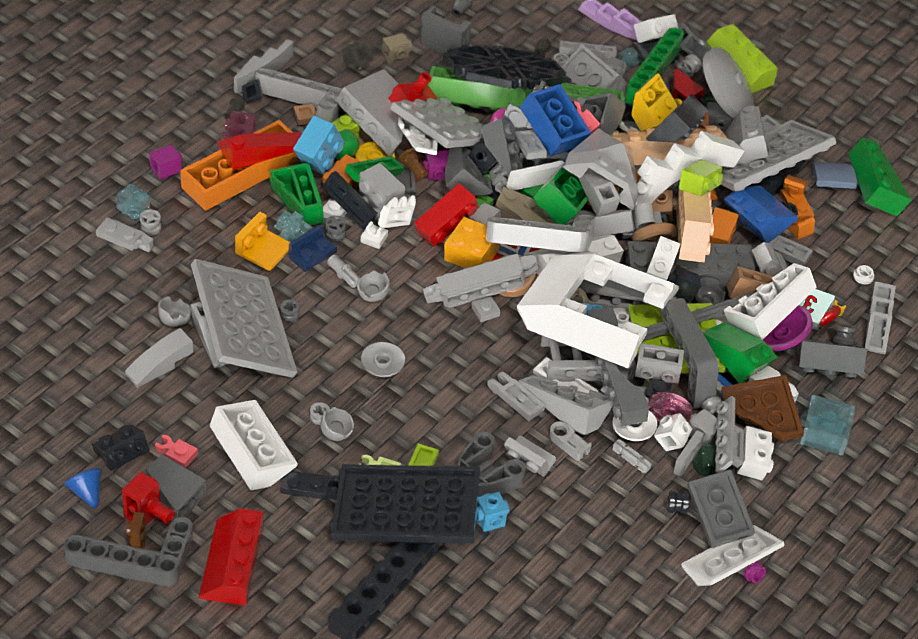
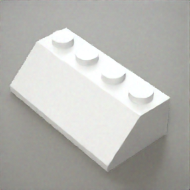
M614 235L594 237L587 252L619 263L624 250ZM540 249L529 252L527 256L532 254L537 258V265L539 266L537 273L540 275L554 255L571 252Z
M256 400L216 407L210 428L250 490L272 486L297 466L298 463Z

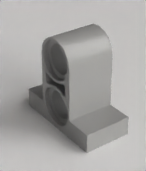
M650 202L635 205L632 211L635 230L623 232L622 238H631L636 230L644 226L662 223L660 211L654 212Z

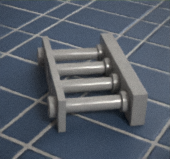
M542 335L541 347L550 346L552 361L548 363L547 379H557L560 382L575 381V379L602 381L601 366H597L596 360H583L581 350L572 346L574 360H561L559 346L569 345ZM635 360L632 361L628 368L616 364L622 375L628 381H633L636 369Z

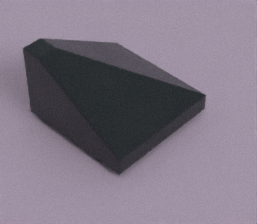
M259 79L242 86L246 104L263 98Z

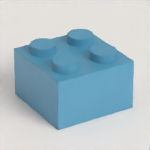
M313 115L293 150L302 164L309 163L312 170L324 175L332 167L337 153H340L343 149L344 140L334 124Z

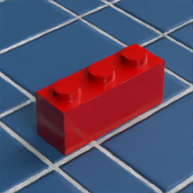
M458 183L414 222L417 233L433 247L442 243L455 230L463 217L468 218L475 214L479 208L476 197Z

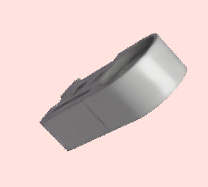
M559 421L551 425L549 434L551 441L572 458L580 461L584 454L590 453L591 442L588 444L580 438L568 424ZM563 430L566 434L558 436L554 431Z

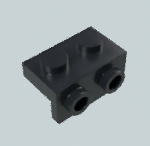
M132 424L124 425L117 432L102 436L97 442L92 444L94 452L105 459L110 470H114L150 450L143 430Z

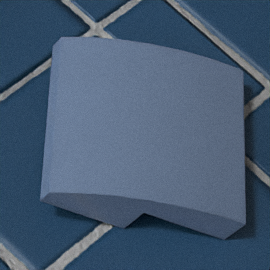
M812 161V175L815 178L816 186L856 189L857 179L851 164Z

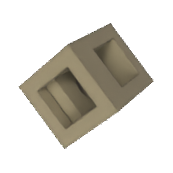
M404 33L383 38L382 54L389 64H393L394 60L409 57V51L413 50L412 42L407 39Z

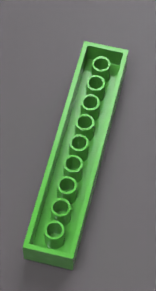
M432 66L430 71L432 80L428 84L437 99L441 97L449 99L452 105L470 104L469 106L473 108L485 106L496 111L506 108L508 103L520 107L527 96L534 90H529L527 87L526 90L520 87L508 89L462 79V76H455L448 68ZM569 83L561 84L566 94L576 99L578 97L585 98L613 92L623 103L625 102L623 90Z

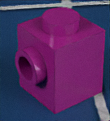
M172 145L149 153L150 168L160 180L181 172L183 158L181 153L176 151Z
M449 150L437 151L436 155L426 153V158L422 161V169L424 173H427L428 180L445 179Z

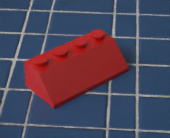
M239 508L217 519L199 592V599L247 605L263 532V511Z

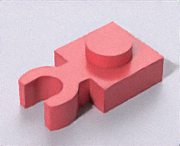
M575 101L574 104L577 106L578 113L592 134L601 124L588 109L582 112V106Z
M162 435V442L165 445L155 443L156 452L165 454L167 458L184 468L198 455L197 448L180 439L174 443L168 435Z

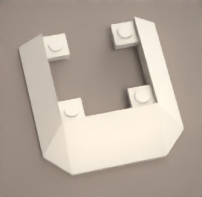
M571 252L554 255L517 305V310L526 328L628 368L637 355V349L647 334V328L627 321L621 329L584 315L587 306L570 300L584 279L603 287L609 279L644 292L643 302L663 309L667 302L673 299L679 286L589 252Z

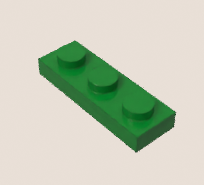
M388 156L347 164L345 172L358 183L360 182V173L378 163L384 166L392 175L402 174L404 167L395 158Z

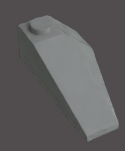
M534 375L519 380L521 385L544 403L548 411L581 435H587L599 429L614 405L613 400L610 401L607 395L590 390L589 394L577 391V386H558L557 381Z

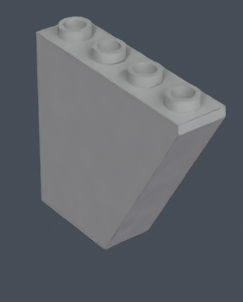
M383 69L345 86L335 101L388 156H391L401 143L403 132L398 126L399 115L390 109L392 103L388 99L393 92V88L398 83Z

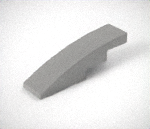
M286 39L277 50L270 47L261 58L253 56L234 77V92H242L243 85L255 80L257 69L266 68L278 71L293 57V41Z
M876 281L874 283L864 348L867 351L883 355L886 353L896 289L894 285Z

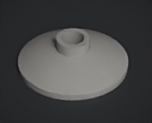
M377 342L364 349L361 355V363L370 374L379 377H389L402 370L405 364V356L398 346L388 342Z

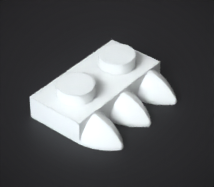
M412 195L408 199L403 196L399 200L397 197H394L387 205H383L378 225L383 228L410 225L416 203L415 196Z

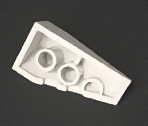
M401 116L398 117V126L416 151L433 155L437 154L436 140Z

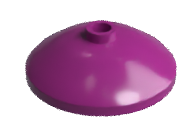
M798 305L763 341L773 351H783L798 345L809 335L812 329L813 320L810 312Z

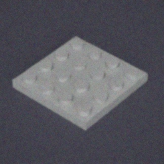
M443 97L437 100L428 98L427 101L415 99L414 102L402 100L400 102H393L390 108L446 148L474 146L480 141L484 142L481 128L483 125L479 123V120L465 114L462 108L452 105L449 99Z

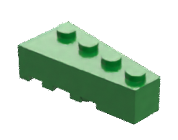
M862 137L850 151L849 156L865 203L898 216L912 199L880 148V145L875 140H868Z

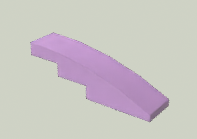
M586 0L580 5L578 10L595 22L620 35L637 40L634 24L641 21L623 8L621 11H618L608 2L602 5L597 0Z

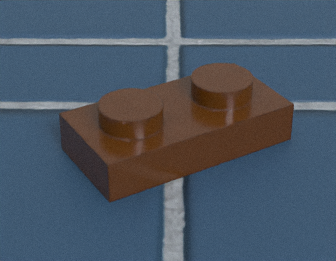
M135 512L133 520L128 521L126 535L129 536L128 546L145 548L144 513Z

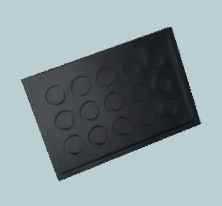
M342 464L331 539L340 541L474 544L480 467Z

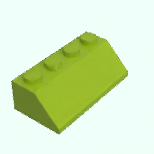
M734 24L717 29L707 40L712 48H722L735 59L745 74L752 93L774 85L778 68Z

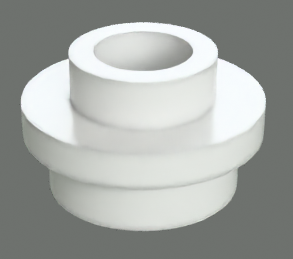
M861 265L854 271L853 277L860 284H870L874 280L873 269L869 266Z

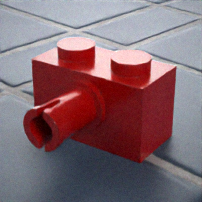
M421 72L415 82L396 85L388 99L391 103L402 100L414 102L415 99L427 101L428 98L437 100L436 95L428 86L432 77L426 72Z
M140 472L122 489L124 518L128 521L133 520L135 512L144 513L145 526L155 517H158L166 524L174 518L175 511L160 502L159 483L152 476H147Z

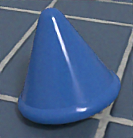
M93 468L69 478L65 482V487L73 491L91 508H96L99 505L102 470L100 468Z

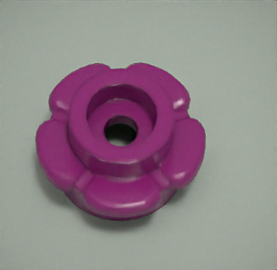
M755 561L745 567V578L748 582L758 583L764 578L766 569L760 561Z

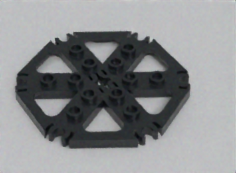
M473 45L452 48L443 53V62L452 74L462 76V79L508 89L520 87L526 90L527 87L531 90L534 89L536 84L540 85L541 81L546 82L545 85L555 86L562 84L566 80L567 72L556 60H552L551 57L545 58V55L496 45H493V47Z

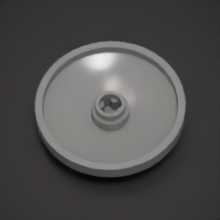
M719 47L707 51L703 57V69L708 86L722 109L729 116L735 118L739 110H743L747 106H754L750 85L742 69L728 52Z

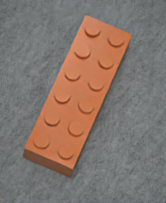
M277 120L254 133H291L292 131L280 120ZM219 150L181 169V188L206 211L269 178V170L292 166L300 162V159L293 152L232 170L225 156Z

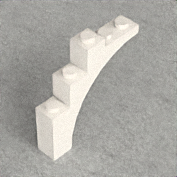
M701 131L691 148L674 143L664 160L647 156L637 172L641 178L637 183L638 198L636 205L644 202L652 203L669 186L681 179V173L684 168L700 159L720 166L734 168L744 150L733 140ZM625 205L623 206V209H624V210H631V211H633L632 209L628 208L627 206H625Z

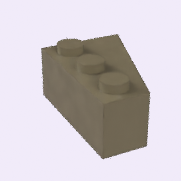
M503 187L495 205V208L501 211V218L555 224L550 215L536 204L535 199Z

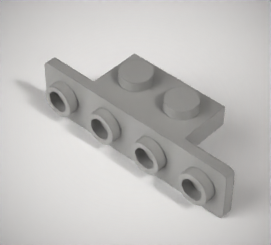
M733 396L722 401L717 408V449L715 458L717 473L725 471L731 465L738 468L744 461V430L735 425V397Z

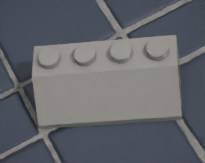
M751 105L744 107L743 110H739L725 131L727 139L733 140L744 150L737 164L769 157L759 106Z

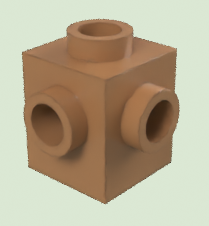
M666 189L652 202L654 212L660 211V214H666L667 221H674V210H677L678 204L677 198H673V190Z

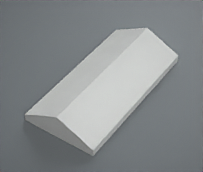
M753 525L756 532L753 536L710 548L683 562L682 568L698 586L713 585L783 547L784 542Z

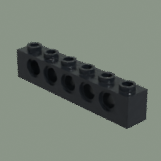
M400 542L397 546L393 545L387 557L383 561L380 560L376 563L373 572L368 577L364 576L358 588L354 592L351 591L347 594L343 604L339 608L336 607L329 615V631L340 639H359L438 553L439 543Z

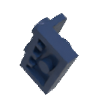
M321 225L310 229L307 233L289 243V259L305 272L337 253V246L323 235V227Z

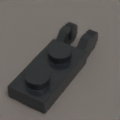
M290 471L282 479L280 493L323 500H335L337 498L340 477L336 475L330 477Z

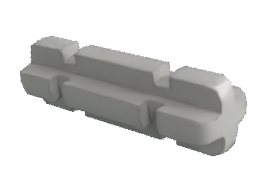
M618 439L613 444V451L619 455L622 454L621 457L634 467L638 466L637 469L642 473H647L651 469L652 463L646 458L642 459L643 456L630 446L626 447L627 444Z

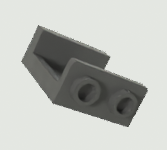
M432 6L423 13L421 18L423 21L422 29L420 32L422 45L441 54L452 48L470 46L472 22L465 20L459 26L437 16L435 6Z

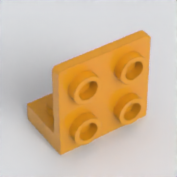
M259 212L235 236V254L271 271L289 252L290 241L268 231L267 215Z

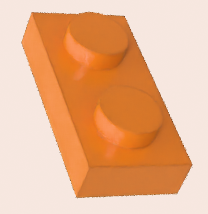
M788 188L781 189L780 197L782 201H785L786 204L789 202L793 203L798 210V220L795 223L803 219L814 218V213L803 193Z

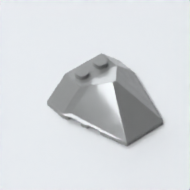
M598 128L567 155L563 168L579 178L583 176L588 168L592 169L618 185L619 202L633 210L638 198V188L632 148Z

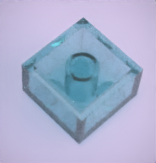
M812 395L804 422V435L801 437L800 444L843 455L849 440L856 406Z

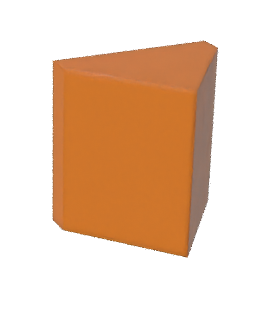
M811 217L800 220L790 225L788 230L797 240L814 233L815 219Z

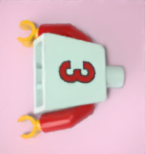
M817 289L813 290L799 304L810 312L813 320L812 330H818L820 326H825L838 316H842L846 305H837L838 301L835 300L834 302V295Z

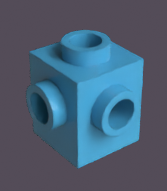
M499 492L487 493L478 497L476 520L479 521L483 532L504 527L507 513H509L507 501L502 499Z

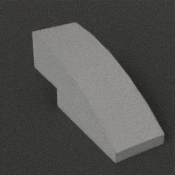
M179 328L146 350L126 369L125 374L138 388L173 370L175 362L192 354L193 341Z

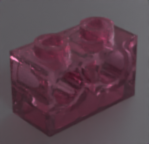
M232 111L230 119H226L225 130L227 131L222 133V139L240 134L254 133L256 129V114Z

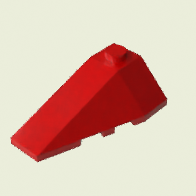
M301 133L240 134L219 140L217 145L232 170H236L293 153V148L301 137Z

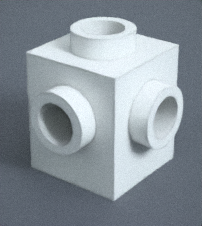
M681 413L666 415L660 420L654 437L665 451L683 448L688 441L692 427Z

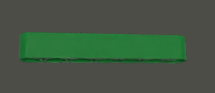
M669 28L628 82L625 102L627 104L633 105L635 93L655 74L659 73L661 77L681 48L684 35L681 29Z

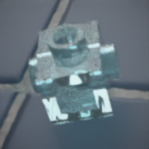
M131 183L117 193V209L132 219L137 220L143 211L150 209V195Z
M284 210L274 228L280 231L279 236L290 241L291 238L294 240L312 229V226L304 222L303 219L305 217L296 211L291 214Z

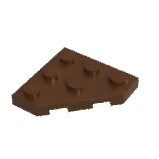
M787 375L722 387L721 392L724 401L730 396L735 397V415L761 430L771 432L772 436L780 441L803 437L804 431Z

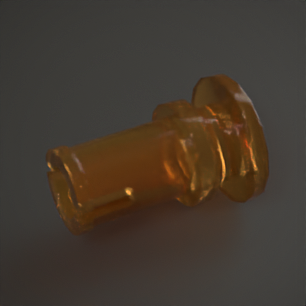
M410 148L403 152L398 160L399 162H404V165L410 168L417 180H420L427 175L428 171L419 162V157L415 154L416 150Z

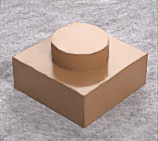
M313 104L294 106V115L298 125L309 124L313 115L316 116Z

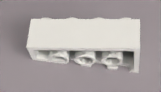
M793 263L772 277L773 281L771 283L762 284L756 288L757 292L750 297L744 296L739 299V304L735 307L728 306L725 308L724 313L728 323L763 340L817 288L810 268Z

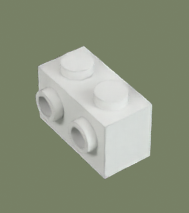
M746 426L744 429V461L737 468V474L763 480L766 474L772 471L774 461L771 460V454L774 449V443L772 442L771 432Z

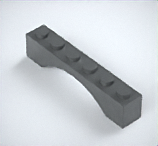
M612 306L587 311V316L618 327V321ZM595 356L597 366H601L602 381L607 383L608 399L610 401L613 400L614 416L619 418L621 426L647 422L649 407L643 390L628 381L618 370L615 363Z

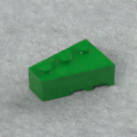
M309 163L269 170L271 189L303 226L324 223L323 206Z

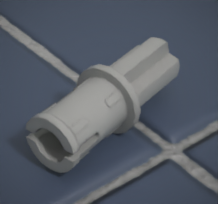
M332 255L328 259L327 264L337 273L338 278L344 279L352 288H355L360 278L352 271V267L349 264H345L338 255Z

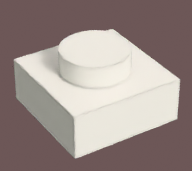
M332 198L323 207L324 218L335 215L344 217L347 213Z

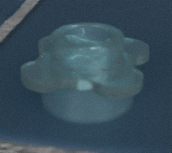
M627 48L620 52L621 60L626 65L636 66L639 64L636 50Z

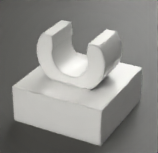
M370 222L361 236V243L380 249L388 237V230L381 226L373 225V222Z

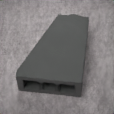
M162 454L147 467V476H152L159 483L160 502L175 511L172 520L178 517H186L206 495L205 479Z

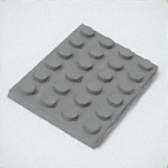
M793 120L785 122L765 132L769 157L736 164L734 168L723 166L721 173L723 174V180L720 185L736 192L742 191L752 183H759L769 175H776L784 168L793 167L801 160L810 159L818 152L827 151L829 147L836 144L835 136Z
M194 259L191 267L217 360L223 363L293 378L297 373V369L268 277Z

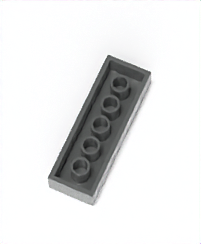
M628 241L625 253V266L647 273L658 242ZM711 243L710 254L705 255L704 262L681 260L677 252L670 273H673L676 266L698 274L700 279L704 276H711L721 282V291H728L726 285L736 266L755 271L751 245Z

